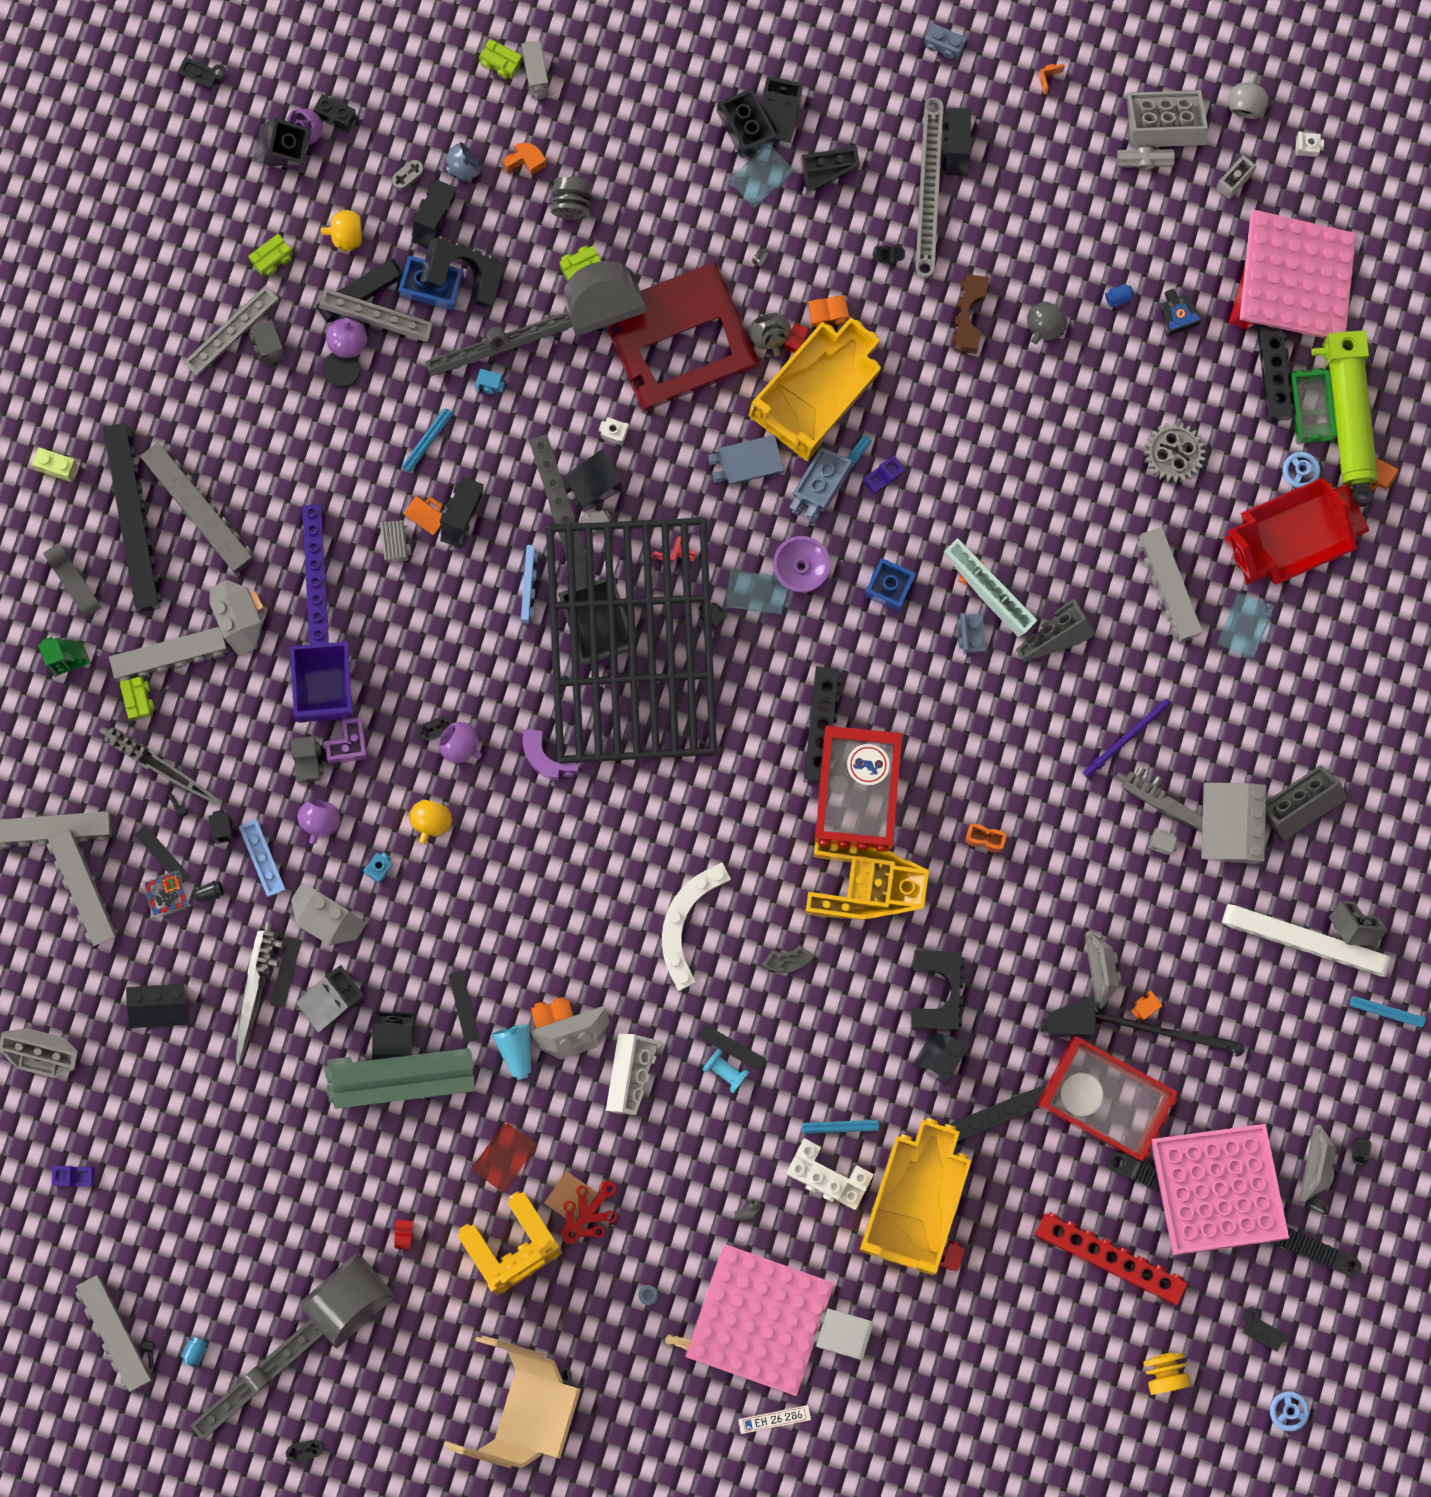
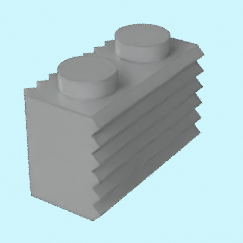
M1242 155L1219 180L1217 190L1228 199H1231L1253 175L1257 166L1246 156Z
M403 520L381 522L385 563L408 561V555H411L410 544H406V537L409 536L408 525H404Z

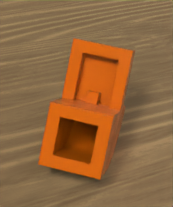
M530 143L515 145L516 153L507 155L503 161V167L507 173L524 164L531 176L547 166L546 159L541 151Z

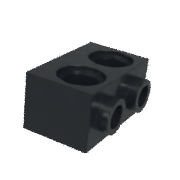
M321 94L313 110L322 121L348 133L357 118L354 108Z
M224 810L212 812L213 815H209L208 818L214 842L220 844L235 841L232 818L228 812L224 813Z

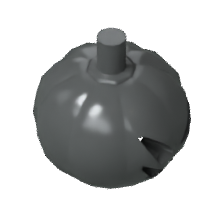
M1044 301L1035 304L1027 314V325L1031 332L1035 334L1031 342L1038 344L1041 338L1053 341L1064 335L1068 325L1065 312L1050 302Z
M780 313L765 314L753 320L749 328L750 338L760 349H772L774 356L781 355L779 347L790 337L791 325L787 318Z

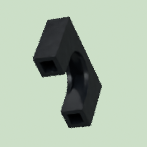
M445 237L430 240L419 283L434 289L444 287L449 265L454 259L461 260L469 265L474 275V284L469 302L483 308L493 306L504 263L499 262L496 257H486L478 250L466 249L463 244H453Z
M914 950L913 972H931L943 976L949 983L951 993L948 1002L940 1008H912L910 1029L957 1032L958 1027H962V1015H959V1008L963 1006V996H959L960 988H963L964 977H960V969H964V957H961V952Z

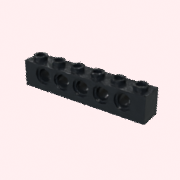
M1257 324L1267 422L1290 420L1295 409L1294 403H1291L1290 400L1293 389L1288 381V378L1291 376V370L1286 362V359H1289L1288 348H1285L1284 341H1287L1286 330L1276 328L1275 331H1271L1266 325ZM1269 343H1276L1278 345V348H1271ZM1271 361H1278L1280 366L1274 367ZM1273 379H1280L1282 385H1276ZM1275 397H1281L1284 403H1277Z
M816 666L803 782L820 784L821 767H816L814 761L816 759L822 760L823 749L818 748L816 742L824 740V730L818 727V723L824 721L828 726H833V723H837L838 712H834L835 704L839 705L840 693H836L837 686H841L842 675L838 674L839 669ZM829 684L832 687V691L824 692L822 686ZM828 703L830 709L823 711L820 709V704ZM831 749L830 761H833L834 749ZM829 768V780H831L832 768Z

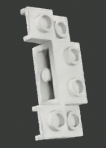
M804 1138L786 1175L805 1184V1189L816 1193V1191L824 1194V1199L830 1202L836 1200L856 1210L874 1174L857 1165L849 1179L815 1162L821 1147Z

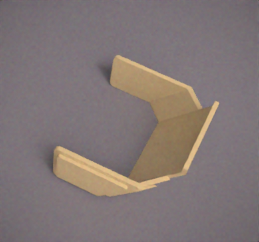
M486 1336L476 1337L475 1341L507 1350L514 1365L515 1373L495 1439L479 1450H473L445 1441L444 1445L448 1446L447 1450L508 1468L512 1466L523 1468L540 1457L542 1453L560 1459L581 1389L563 1384L555 1361L545 1358V1354Z

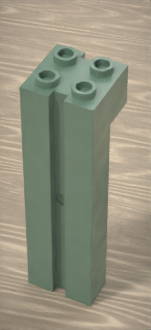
M469 1048L354 1063L351 1057L329 1059L327 1060L328 1066H325V1077L328 1084H330L326 1085L327 1096L329 1097V1102H333L335 1109L475 1091L472 1053Z

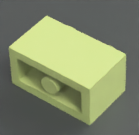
M39 447L32 463L36 471L69 482L72 481L78 465L73 458Z

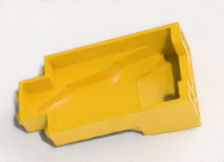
M851 317L837 333L832 326L821 322L753 400L748 416L808 462L820 448L826 435L879 375L881 367L876 360L869 357L877 349L880 339H878L874 332H869L865 329L860 321L854 320Z
M926 1118V1121L922 1120L915 1142L911 1141L912 1137L901 1134L900 1137H895L859 1251L934 1276L937 1273L972 1160H969L968 1156L962 1153L953 1155L960 1133L956 1131V1127L945 1124V1127L937 1125L938 1121Z

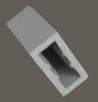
M540 40L522 43V55L530 97L543 99L549 95V88Z

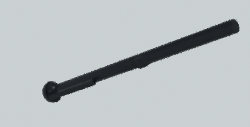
M1095 1011V1019L1234 1052L1235 1057H1239L1244 1053V1046L1240 1042L1196 1032V1035L1161 1028L1160 1025H1151Z

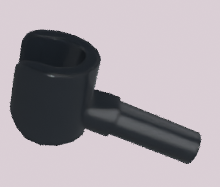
M169 793L168 797L174 806L177 816L183 817L188 815L185 804L179 806L173 794Z
M144 1341L142 1351L148 1352L149 1369H154L153 1352L155 1344L152 1341Z

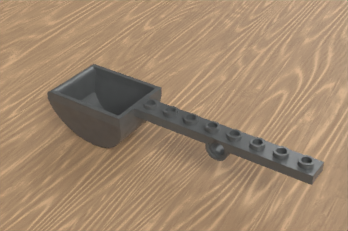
M601 261L589 264L574 273L565 286L564 301L568 312L505 333L501 327H492L487 332L488 340L427 360L426 365L429 375L431 377L451 369H458L465 364L475 363L480 359L495 356L497 353L512 350L523 344H530L537 339L547 338L552 334L567 331L572 327L575 335L579 336L643 314L647 311L636 277L630 268L618 262Z
M548 435L530 439L529 443L555 524H576ZM573 531L576 601L588 600L586 553L579 531ZM558 532L566 555L565 532ZM606 578L595 581L596 600L607 599ZM614 580L615 599H620L619 592ZM568 590L558 593L560 602L569 601ZM623 606L615 607L617 655L629 651L627 617ZM607 607L596 608L598 661L610 657ZM588 608L577 609L579 661L581 666L591 663ZM563 609L570 630L569 609Z
M356 1252L298 1303L310 1320L265 1360L249 1371L239 1383L190 1425L191 1428L204 1441L322 1335L336 1349L339 1348L391 1302L396 1295L364 1258Z

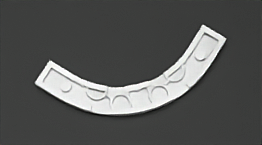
M723 863L709 868L691 879L681 888L667 911L662 931L663 956L678 992L696 983L682 951L681 935L684 921L691 907L703 895L731 881Z

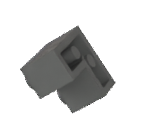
M272 320L251 327L252 333L249 336L252 344H257L253 347L259 362L263 361L264 365L268 366L286 359Z
M314 736L292 738V758L295 764L297 783L321 781L320 775H324L323 764H319V757L322 756L319 741L317 742Z
M1340 901L1329 917L1334 924V928L1338 930L1343 941L1348 945L1376 947L1387 931L1378 916L1363 915L1355 902Z

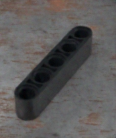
M390 259L337 292L367 301L401 280L403 272L395 259ZM320 302L316 305L326 323L342 316L341 314L319 308Z

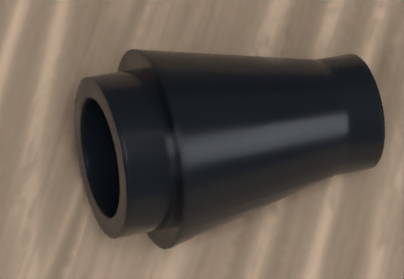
M214 880L194 890L196 901L220 899L221 896H224V890L220 881L216 882Z

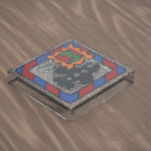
M179 870L142 882L153 919L191 907Z

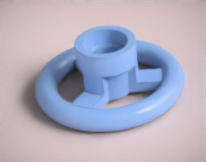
M1297 452L1285 460L1283 475L1291 486L1299 488L1319 479L1320 465L1311 454ZM1297 458H1306L1310 460L1314 466H1311V464L1306 460L1298 461ZM1291 462L1295 466L1297 473L1294 480L1290 477L1288 471ZM1299 467H1303L1305 472H1301ZM1315 473L1310 481L1299 483L1302 476Z
M1283 1392L1273 1399L1270 1406V1416L1278 1428L1284 1431H1296L1306 1424L1309 1417V1407L1306 1400L1298 1393ZM1291 1398H1294L1301 1403L1303 1407V1413L1299 1412V1408L1296 1404L1291 1403ZM1284 1399L1283 1413L1277 1417V1404ZM1288 1408L1293 1409L1292 1415L1287 1413ZM1286 1418L1301 1419L1295 1425H1285L1281 1423Z

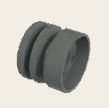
M559 177L554 179L553 194L556 197L552 198L551 213L564 219L581 220L588 218L591 204L588 200L592 195L593 184L590 181L576 177Z

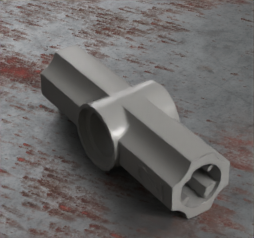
M1141 147L1137 150L1117 151V167H1137L1140 170H1150L1154 167L1174 166V149L1154 150L1152 147Z

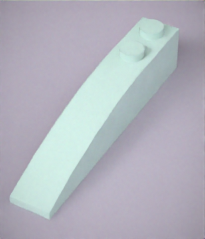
M958 538L944 551L974 591L1018 637L1025 634L1037 621Z

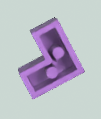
M362 718L342 720L344 739L325 741L329 764L368 759Z

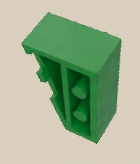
M49 637L42 640L41 644H38L45 665L54 677L91 664L83 642Z

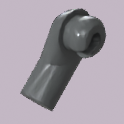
M751 1199L745 1210L734 1211L735 1221L753 1219L760 1209L759 1201Z

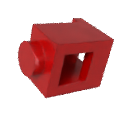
M950 1240L948 1247H944L941 1257L944 1260L943 1262L940 1261L939 1267L955 1272L958 1271L965 1249L961 1247V1243Z

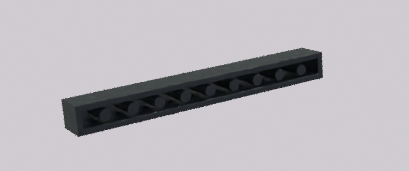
M126 423L105 426L103 431L135 609L138 613L161 609L162 595L161 591L157 592L156 586L159 584L158 574L154 573L153 566H156L154 555L150 553V548H153L151 537L147 536L146 531L149 530V523L147 518L144 519L143 514L146 511L144 500L141 501L140 498L143 489L141 482L137 481V476L140 473L138 464H134L133 459L136 457V451L130 442L133 439L132 430L127 427Z

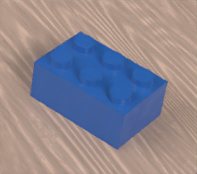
M408 255L398 290L400 297L454 311L464 279L463 269L449 266L444 287L434 289L419 283L425 259Z

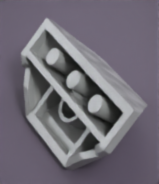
M224 580L211 587L210 606L225 640L240 657L255 650L258 645L257 641L260 636L262 620L249 589L229 580Z
M301 883L291 899L296 925L328 945L357 940L367 923L349 910Z
M1089 931L1085 933L1096 1009L1101 1010L1118 988V983H1121V976L1119 971L1116 972L1115 964H1118L1117 953L1113 952V948Z
M605 1006L531 1030V1034L537 1048L561 1060L597 1048L608 1027L609 1019Z
M29 1028L1 1033L0 1053L4 1054L17 1069L51 1078L59 1077L75 1069L78 1051L64 1037Z
M1318 1124L1313 1128L1298 1200L1301 1203L1326 1189L1329 1184H1332L1334 1173H1331L1332 1166L1337 1163L1338 1154H1335V1146L1322 1126Z

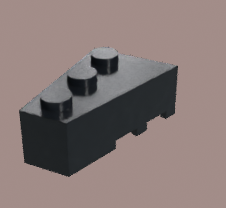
M949 107L948 115L944 117V126H947V130H944V141H947V145H944L943 156H946L945 175L968 176L971 154V109Z
M857 146L801 155L800 161L806 195L858 169L860 162Z
M437 179L433 186L430 185L428 187L426 199L421 200L420 210L418 213H414L411 223H413L412 243L428 249L430 240H433L436 234H440V226L443 220L447 218L455 201L457 187Z
M462 477L460 483H456L453 491L455 495L453 498H449L446 507L448 510L446 513L443 512L440 519L442 524L441 542L462 549L465 532L469 531V523L480 503L484 484Z

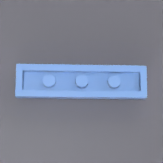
M527 545L521 611V623L529 624L530 618H533L534 607H531V600H535V588H532V582L536 581L537 570L533 569L534 563L538 562V551H535L534 545Z
M257 819L240 825L239 829L267 897L269 898L286 891Z

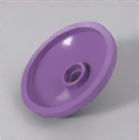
M796 536L784 541L778 547L773 559V570L777 580L785 588L794 592H809L821 586L826 580L830 570V558L827 550L819 541L807 536ZM802 564L805 566V568L803 570H799L798 565Z

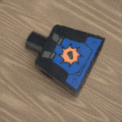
M1170 289L1164 293L1167 302L1162 303L1160 310L1167 337L1201 324L1202 318L1188 295L1178 297L1175 289Z

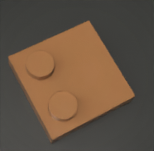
M565 1171L544 1204L566 1218L563 1204L568 1200L573 1201L576 1204V1210L573 1212L575 1223L579 1218L576 1188L580 1185L588 1188L589 1194L586 1197L587 1207L596 1198L598 1192ZM584 1188L580 1189V1195H583L585 1193ZM572 1203L567 1205V1210L572 1209Z

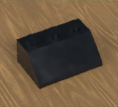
M752 88L718 102L716 111L741 159L758 152L777 137Z
M185 984L126 987L130 1028L189 1025L188 987Z

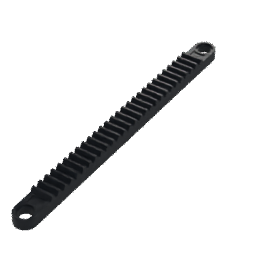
M1119 1152L1113 1153L1108 1157L1107 1167L1109 1170L1161 1193L1156 1168ZM1114 1157L1121 1158L1122 1166L1120 1168L1113 1167L1111 1161ZM1288 1227L1289 1238L1287 1240L1271 1242L1348 1277L1358 1275L1362 1268L1357 1258ZM1349 1261L1356 1264V1270L1353 1273L1348 1272L1346 1269V1264Z

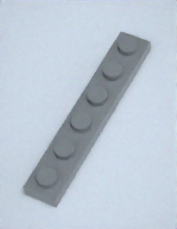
M265 285L184 361V364L198 377L279 301L278 297Z
M326 288L323 290L319 308L425 342L429 339L432 327L431 322Z

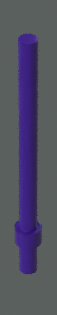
M1167 698L1163 700L1100 757L1097 756L1082 774L1088 778L1097 769L1100 770L1109 758L1171 705L1170 700Z

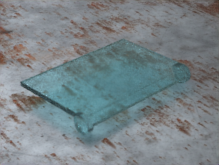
M767 144L728 180V183L734 186L750 205L755 208L794 170L770 144Z
M730 570L725 607L782 615L785 587L777 580L775 575Z
M1237 593L1217 644L1249 658H1254L1274 606Z

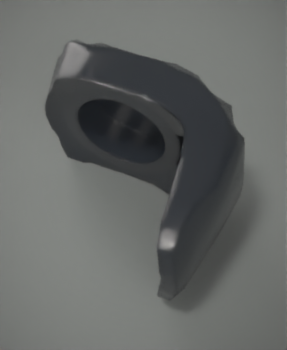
M875 246L872 255L875 262L890 264L903 260L905 258V250L898 247Z
M1359 1137L1354 1140L1351 1161L1356 1165L1365 1166L1368 1164L1372 1142L1367 1138Z

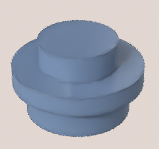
M646 1285L639 1291V1300L645 1305H652L658 1299V1292L653 1286Z

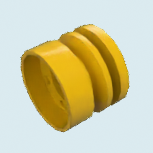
M1171 1352L1153 1356L1143 1362L1144 1367L1150 1365L1154 1367V1370L1145 1371L1147 1375L1156 1376V1379L1148 1382L1151 1395L1191 1386L1189 1374L1179 1373L1178 1370L1187 1366L1186 1363L1177 1364L1176 1361L1177 1359L1185 1358L1184 1353Z

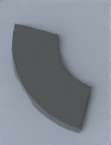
M800 945L787 953H779L772 950L761 966L777 973H790L808 965L815 955Z

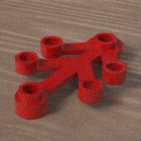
M610 1180L601 1182L599 1186L600 1193L588 1207L586 1197L589 1194L588 1188L583 1185L576 1188L579 1218L574 1223L573 1212L576 1210V1204L570 1200L566 1201L563 1204L566 1226L561 1230V1238L564 1242L574 1244L580 1237L595 1236L601 1238L604 1235V1229L599 1225L589 1229L581 1228L588 1222L607 1221L613 1223L616 1221L617 1214L612 1210L593 1214L607 1196L610 1197L615 1194V1183ZM608 1186L612 1187V1190L610 1192L606 1191V1188ZM584 1188L585 1193L580 1195V1189ZM569 1203H572L571 1210H567V1205ZM612 1213L613 1218L608 1220V1215ZM597 1228L601 1230L599 1235L595 1234ZM573 1231L574 1236L569 1238V1232Z

